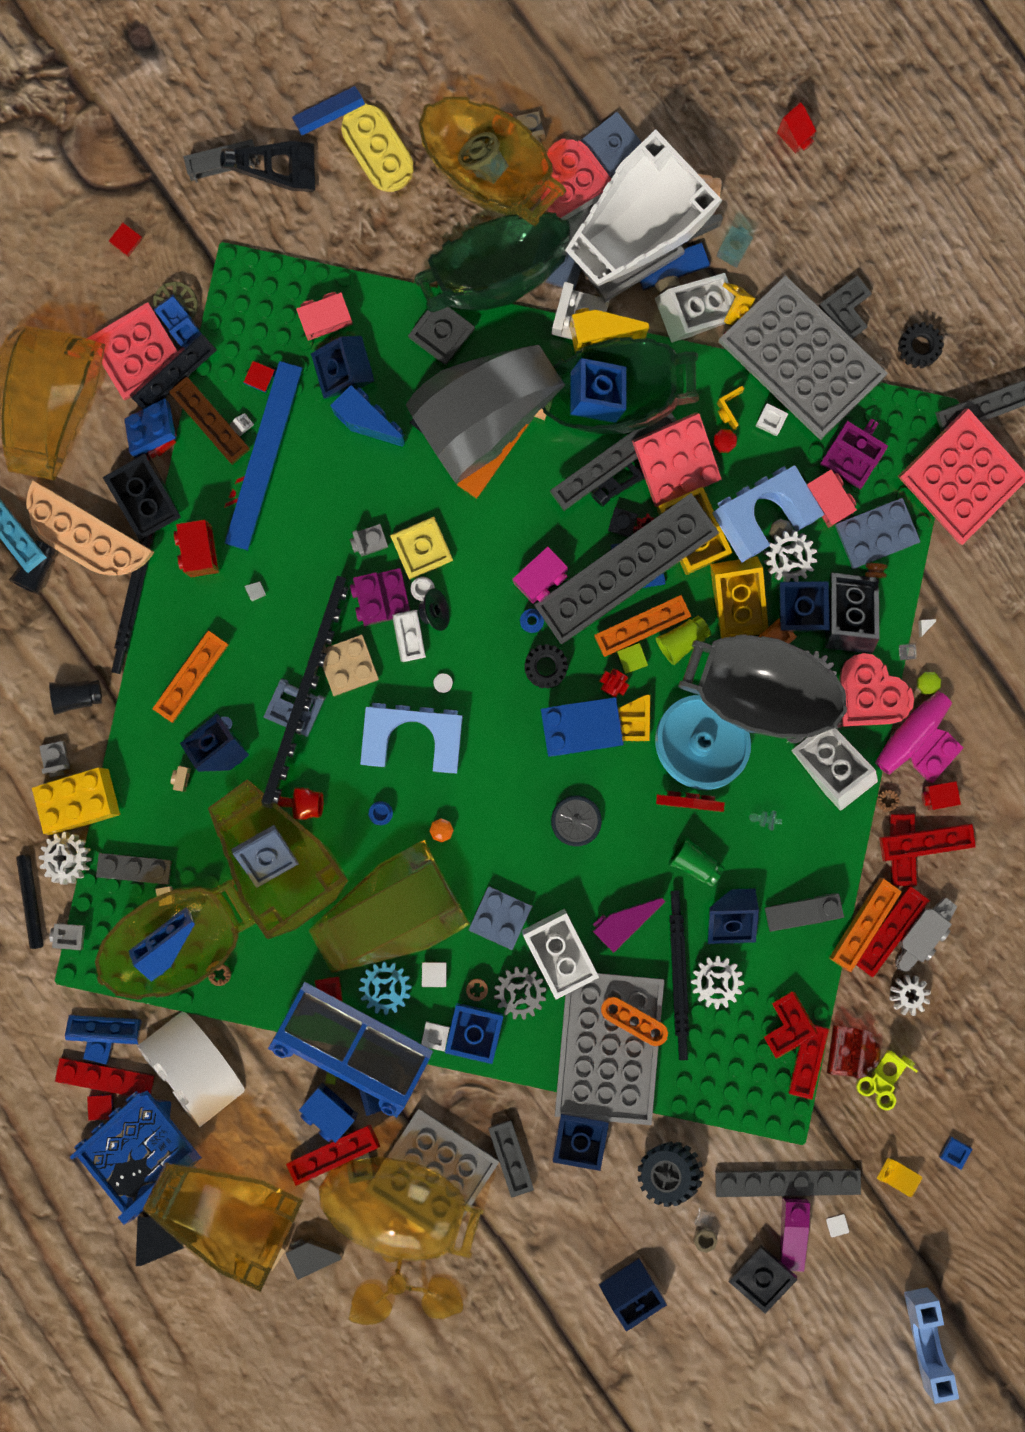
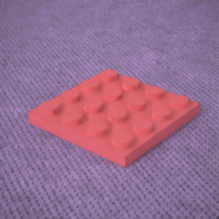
M964 409L898 476L961 545L1025 483V471L970 409Z

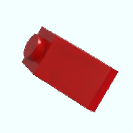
M801 102L783 117L777 134L795 154L800 149L803 151L807 150L814 143L813 138L816 133V129Z

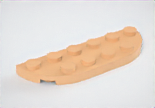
M32 481L26 502L31 520L30 524L38 537L49 546L89 570L108 576H121L134 572L152 557L154 551L40 483Z

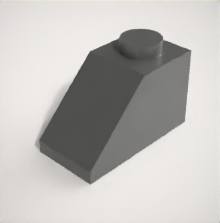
M299 1238L289 1244L290 1248L285 1253L297 1280L341 1260L344 1255L341 1249L311 1238L305 1241Z

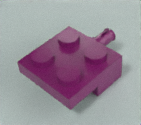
M870 419L865 429L862 430L847 421L820 465L828 470H832L834 474L838 473L842 479L861 489L888 448V445L872 436L879 423L876 421L873 424L875 420Z

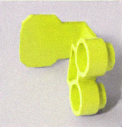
M887 1049L886 1054L872 1072L873 1075L871 1077L862 1076L858 1078L856 1089L863 1096H871L876 1093L875 1101L877 1106L883 1110H891L896 1105V1097L892 1093L895 1089L893 1085L906 1067H909L916 1073L918 1072V1070L913 1068L915 1062L905 1055L899 1058L896 1056V1053ZM887 1062H893L897 1067L896 1073L892 1076H887L883 1072V1066ZM864 1081L869 1082V1087L866 1090L861 1088V1084ZM887 1095L889 1101L883 1104L881 1097Z

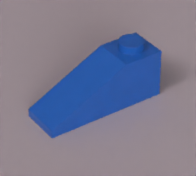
M187 907L129 950L133 966L151 982L171 967L195 925Z

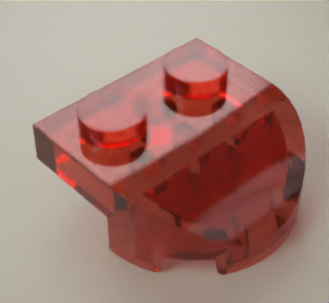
M833 1025L826 1073L854 1078L867 1077V1073L872 1068H877L881 1057L880 1044L875 1041L872 1036L873 1034L869 1031Z

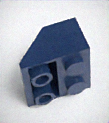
M637 1258L599 1283L610 1307L626 1332L667 1306L665 1297L640 1258Z

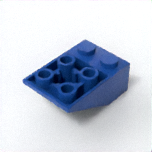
M350 385L330 405L334 415L350 431L403 447L405 445L403 430L394 421L389 423L385 416L386 413L377 404L372 406L368 400V395L361 388L355 389Z

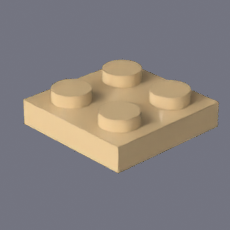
M363 635L325 648L324 653H327V659L323 669L333 696L379 680Z

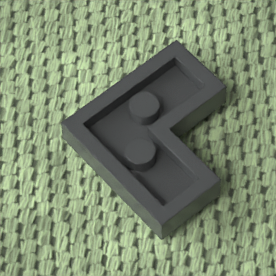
M857 275L820 303L819 307L849 337L854 339L868 327L854 308L869 298L872 293Z

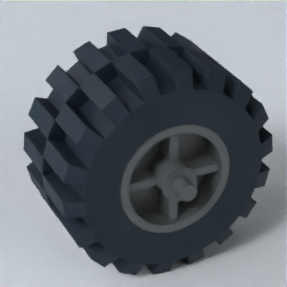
M670 1141L654 1147L647 1152V1155L642 1157L641 1162L643 1164L638 1166V1172H641V1175L637 1178L638 1182L643 1183V1186L640 1187L642 1192L645 1190L648 1192L646 1197L649 1200L654 1198L655 1204L660 1205L664 1203V1207L678 1206L698 1192L697 1189L702 1185L700 1178L704 1177V1171L699 1170L703 1165L701 1161L697 1162V1153L689 1152L691 1147L688 1145L682 1147L681 1142L673 1144Z

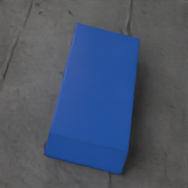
M354 86L293 116L292 119L302 136L365 105Z
M700 243L684 249V255L641 280L640 284L643 291L655 287V284L665 277L674 275L680 278L709 267L710 263L703 244Z
M69 1015L65 1040L138 1044L142 1023L141 1019Z

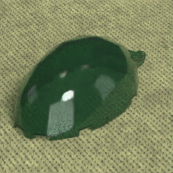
M531 211L530 216L519 217L518 213L510 214L477 224L463 231V236L452 242L450 240L446 241L441 245L442 250L436 255L432 254L428 259L430 268L417 273L414 277L415 283L420 286L427 301L426 307L428 311L437 312L449 306L459 310L485 311L512 304L539 288L565 262L567 253L565 249L570 240L569 221L567 219L562 220L557 217L556 213ZM436 282L440 295H434L429 285L430 283Z
M632 337L613 338L585 346L576 351V355L567 360L561 359L553 366L565 386L542 409L545 415L560 425L589 434H625L651 426L668 416L678 405L699 401V394L696 393V361L698 360V354L696 352L676 354L675 350L669 345L646 337L645 339H632ZM581 358L626 367V411L616 423L570 414L571 371ZM681 364H686V393H683L684 381Z

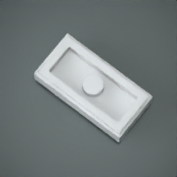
M417 610L392 614L401 662L426 657Z

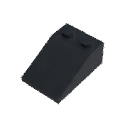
M148 453L103 477L139 540L181 518L160 473Z
M831 573L829 585V630L825 632V649L872 654L879 641V578Z

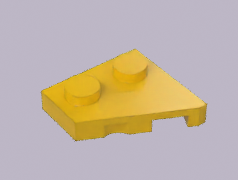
M644 695L618 708L623 741H650V695Z

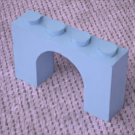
M795 465L789 469H786L785 466L772 473L774 477L769 480L767 476L754 483L756 487L751 490L748 486L736 493L737 497L733 500L730 496L718 503L719 508L712 513L741 563L770 546L754 516V506L758 499H768L778 504L795 531L801 530L825 515Z
M372 703V707H366L360 765L386 767L388 741L393 730L406 722H418L429 728L434 736L433 772L457 774L463 716L458 715L456 710L444 709L443 714L434 713L433 708L420 707L419 712L410 711V706L396 705L395 709H386V704Z
M928 1287L904 1292L924 1390L935 1404L959 1399L955 1375L946 1363L940 1344L937 1326L944 1325L939 1300Z

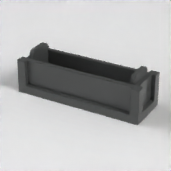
M253 139L183 156L190 180L197 183L200 178L232 171L221 168V150L223 148L237 150L255 147ZM258 155L249 156V166H252L254 169L256 165H260Z

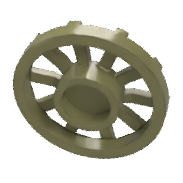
M485 132L468 140L458 155V161L466 171L474 169L477 171L480 170V167L486 164L489 165L494 156L499 154L500 142L493 133Z
M169 282L162 285L156 291L153 297V309L157 306L158 300L161 302L165 300L159 297L160 293L164 291L167 297L171 296L166 288L173 286L174 296L186 311L192 312L190 317L193 320L198 310V300L196 294L188 285L181 282ZM177 286L184 288L180 295H177ZM188 291L192 297L184 300L183 296ZM193 301V309L186 307V303ZM155 312V314H156V316L158 317V319H159L161 322H163V321L161 320V318L158 316V314Z

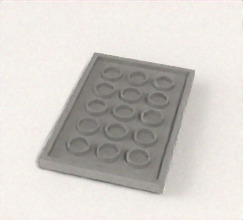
M786 275L718 341L820 440L888 374Z
M597 973L599 978L565 995L555 1117L567 1114L601 1121L652 1125L658 1046H652L606 1020L601 1013V1005L608 997H618L661 1022L664 979ZM614 1004L610 1005L608 1011L615 1013L617 1006ZM633 1016L629 1022L631 1025H636L639 1020ZM653 1029L651 1031V1036H659L660 1031L658 1029Z

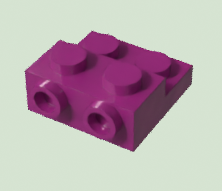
M401 568L353 578L354 583L350 584L353 598L358 597L360 606L355 608L358 622L363 621L364 626L393 620L392 614L410 611Z

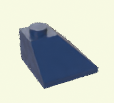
M218 714L214 715L180 743L198 772L231 770L249 756L241 742Z
M756 888L731 889L709 908L708 944L756 942L759 912Z

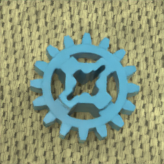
M383 961L381 968L375 963L373 964V972L369 969L365 971L368 978L362 977L360 979L361 982L365 983V986L359 988V991L365 992L361 1000L368 999L367 1008L375 1006V1013H378L380 1009H384V1014L387 1015L390 1008L396 1013L398 1011V1004L402 1007L406 1005L403 998L409 999L411 996L406 993V990L412 988V985L406 984L410 976L403 977L404 968L396 970V963H393L391 967H387L386 961ZM390 972L392 975L390 977H381L378 973ZM391 980H393L389 988L391 993L386 991L382 993L380 996H378L382 988L380 983H383L385 985L387 982L389 983ZM400 980L402 986L401 994L396 991V982ZM370 981L375 985L373 996H371L369 990ZM381 999H390L391 1001H393L389 1004L379 1003Z

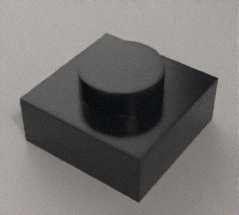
M615 508L608 532L629 538L632 535L638 514Z

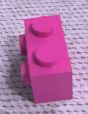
M547 547L513 578V583L532 604L537 600L541 602L550 594L548 590L554 584L559 586L567 578L568 567Z

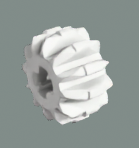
M904 975V983L897 978L895 982L898 988L890 987V990L896 992V995L889 996V1000L897 1001L893 1008L896 1010L901 1008V1014L906 1015L909 1011L912 1016H916V1008L924 1012L925 1009L921 1004H930V1000L924 998V996L930 995L931 991L923 990L927 983L925 981L919 983L918 976L914 975L911 980L909 975ZM907 991L915 994L913 999L909 998L910 1001L905 996Z

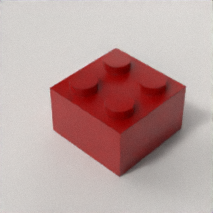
M206 520L176 524L177 531H174V540L176 546L179 545L181 555H177L179 569H183V572L190 577L219 573L212 526Z

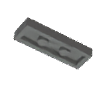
M99 853L96 877L170 884L172 860Z
M512 1120L488 1127L511 1198L533 1191L534 1187Z

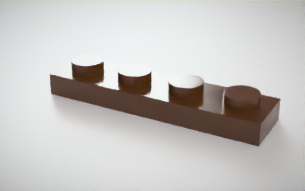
M185 377L169 391L232 465L250 450L188 377Z

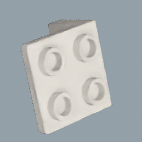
M564 282L552 327V334L572 339L569 327L572 314H575L576 310L582 308H589V311L599 310L607 312L609 301L604 302L601 297L573 290L574 284Z

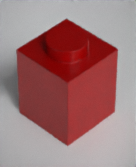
M957 781L925 786L924 792L921 793L923 804L928 807V810L961 805Z

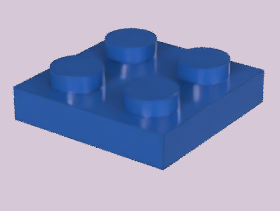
M165 398L124 419L129 452L134 458L176 438L170 403Z

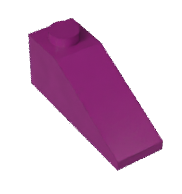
M659 897L610 913L607 917L601 915L593 923L595 928L592 931L614 953L665 901Z
M782 1197L780 1262L791 1271L804 1272L810 1222V1202L807 1198Z

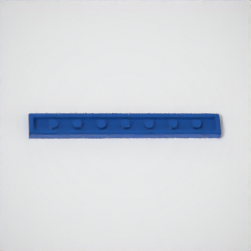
M279 361L225 540L227 545L249 551L301 378L302 367Z

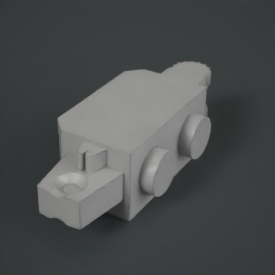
M944 897L933 909H923L899 942V947L903 950L895 961L897 969L907 972L917 961L924 962V960L928 961L936 952L934 947L939 941L943 942L951 932L949 927L952 924L949 921L957 908L953 902Z

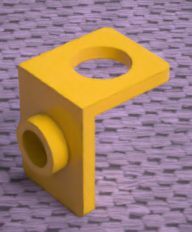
M724 283L723 287L736 296L724 322L734 325L750 310L755 298L738 285Z
M743 386L720 398L717 402L720 408L718 413L724 423L728 422L733 431L739 425L726 402L743 393Z
M887 1158L877 1179L889 1184L908 1197H913L922 1180V1176L898 1161Z

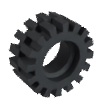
M921 322L919 325L915 323L906 329L898 342L900 344L898 352H901L900 358L906 360L905 364H912L913 368L920 366L921 369L932 365L938 359L944 347V343H942L943 336H939L938 328L935 330L932 328L934 325L929 324L927 326L926 322ZM923 337L928 340L930 348L927 353L918 354L913 350L912 342L915 338Z
M549 644L539 645L532 649L526 657L524 668L526 676L533 685L539 688L548 689L557 686L567 674V658L556 646H550ZM548 657L555 662L556 668L551 675L544 676L538 672L537 662L541 658Z

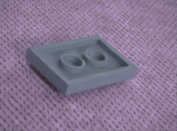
M903 498L835 525L852 569L920 543Z

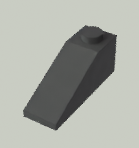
M830 893L764 908L770 932L844 918L838 893Z

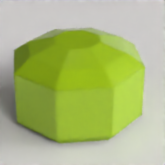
M924 672L917 678V689L922 694L933 695L941 688V679L935 672Z

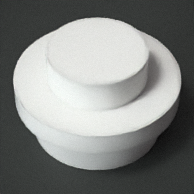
M419 577L412 582L411 593L415 599L424 601L426 593L430 589H435L429 578Z

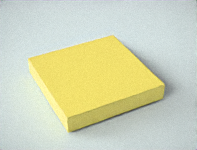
M434 517L390 535L409 580L453 561Z

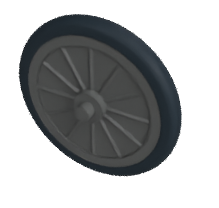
M576 795L564 798L555 806L551 816V826L554 834L561 842L569 846H583L592 842L599 834L602 825L599 808L593 801L583 796Z

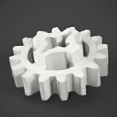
M794 530L791 532V536L786 531H783L782 538L774 535L776 542L774 544L769 542L771 550L764 551V554L769 556V559L765 560L764 563L771 565L768 572L771 574L776 572L775 578L777 580H780L783 576L784 582H789L790 578L794 582H798V576L800 575L806 579L807 575L805 572L807 570L813 572L814 570L810 564L817 562L812 557V554H815L817 550L810 548L813 542L811 540L805 541L806 535L803 533L798 537L797 531ZM794 541V542H791V544L788 545V546H785V547H782V546H781V545L784 544L785 542ZM803 548L805 550V560H803L801 553ZM783 551L795 556L798 562L788 559L783 554ZM776 553L778 554L780 560L778 566L775 560ZM800 567L794 572H789L791 568Z
M63 832L62 835L54 834V839H47L48 847H41L45 854L39 856V859L44 860V864L40 866V869H47L44 876L52 877L51 882H60L62 885H67L68 882L77 883L76 878H84L82 871L90 869L86 862L92 861V858L86 857V854L91 851L90 848L83 847L86 841L79 840V835H71L68 832Z
M716 956L715 961L712 962L707 957V964L703 965L699 962L698 966L701 969L699 971L693 970L692 972L697 976L696 979L690 980L692 984L697 986L692 992L700 993L697 998L699 1002L706 999V1007L714 1003L715 1009H719V1005L722 1003L727 1008L728 1000L736 1002L735 993L742 994L737 989L738 986L744 985L743 981L738 980L742 972H735L734 970L737 965L733 963L729 966L728 958L720 962V957ZM714 966L724 967L720 972H713L710 968ZM704 974L706 977V985L702 989L701 979ZM710 974L718 979L722 977L720 982L725 990L717 986L712 987L714 982ZM732 975L733 985L730 990L728 988V979ZM714 993H722L724 995L722 998H711L710 996Z

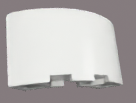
M180 1012L137 1046L148 1064L163 1081H167L174 1090L172 1093L180 1102L187 1115L199 1127L245 1091L227 1061L186 1012Z

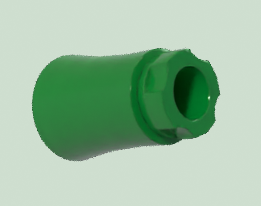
M688 836L679 843L668 863L694 876L701 882H706L710 886L716 884L725 868L717 863L716 859L699 848Z

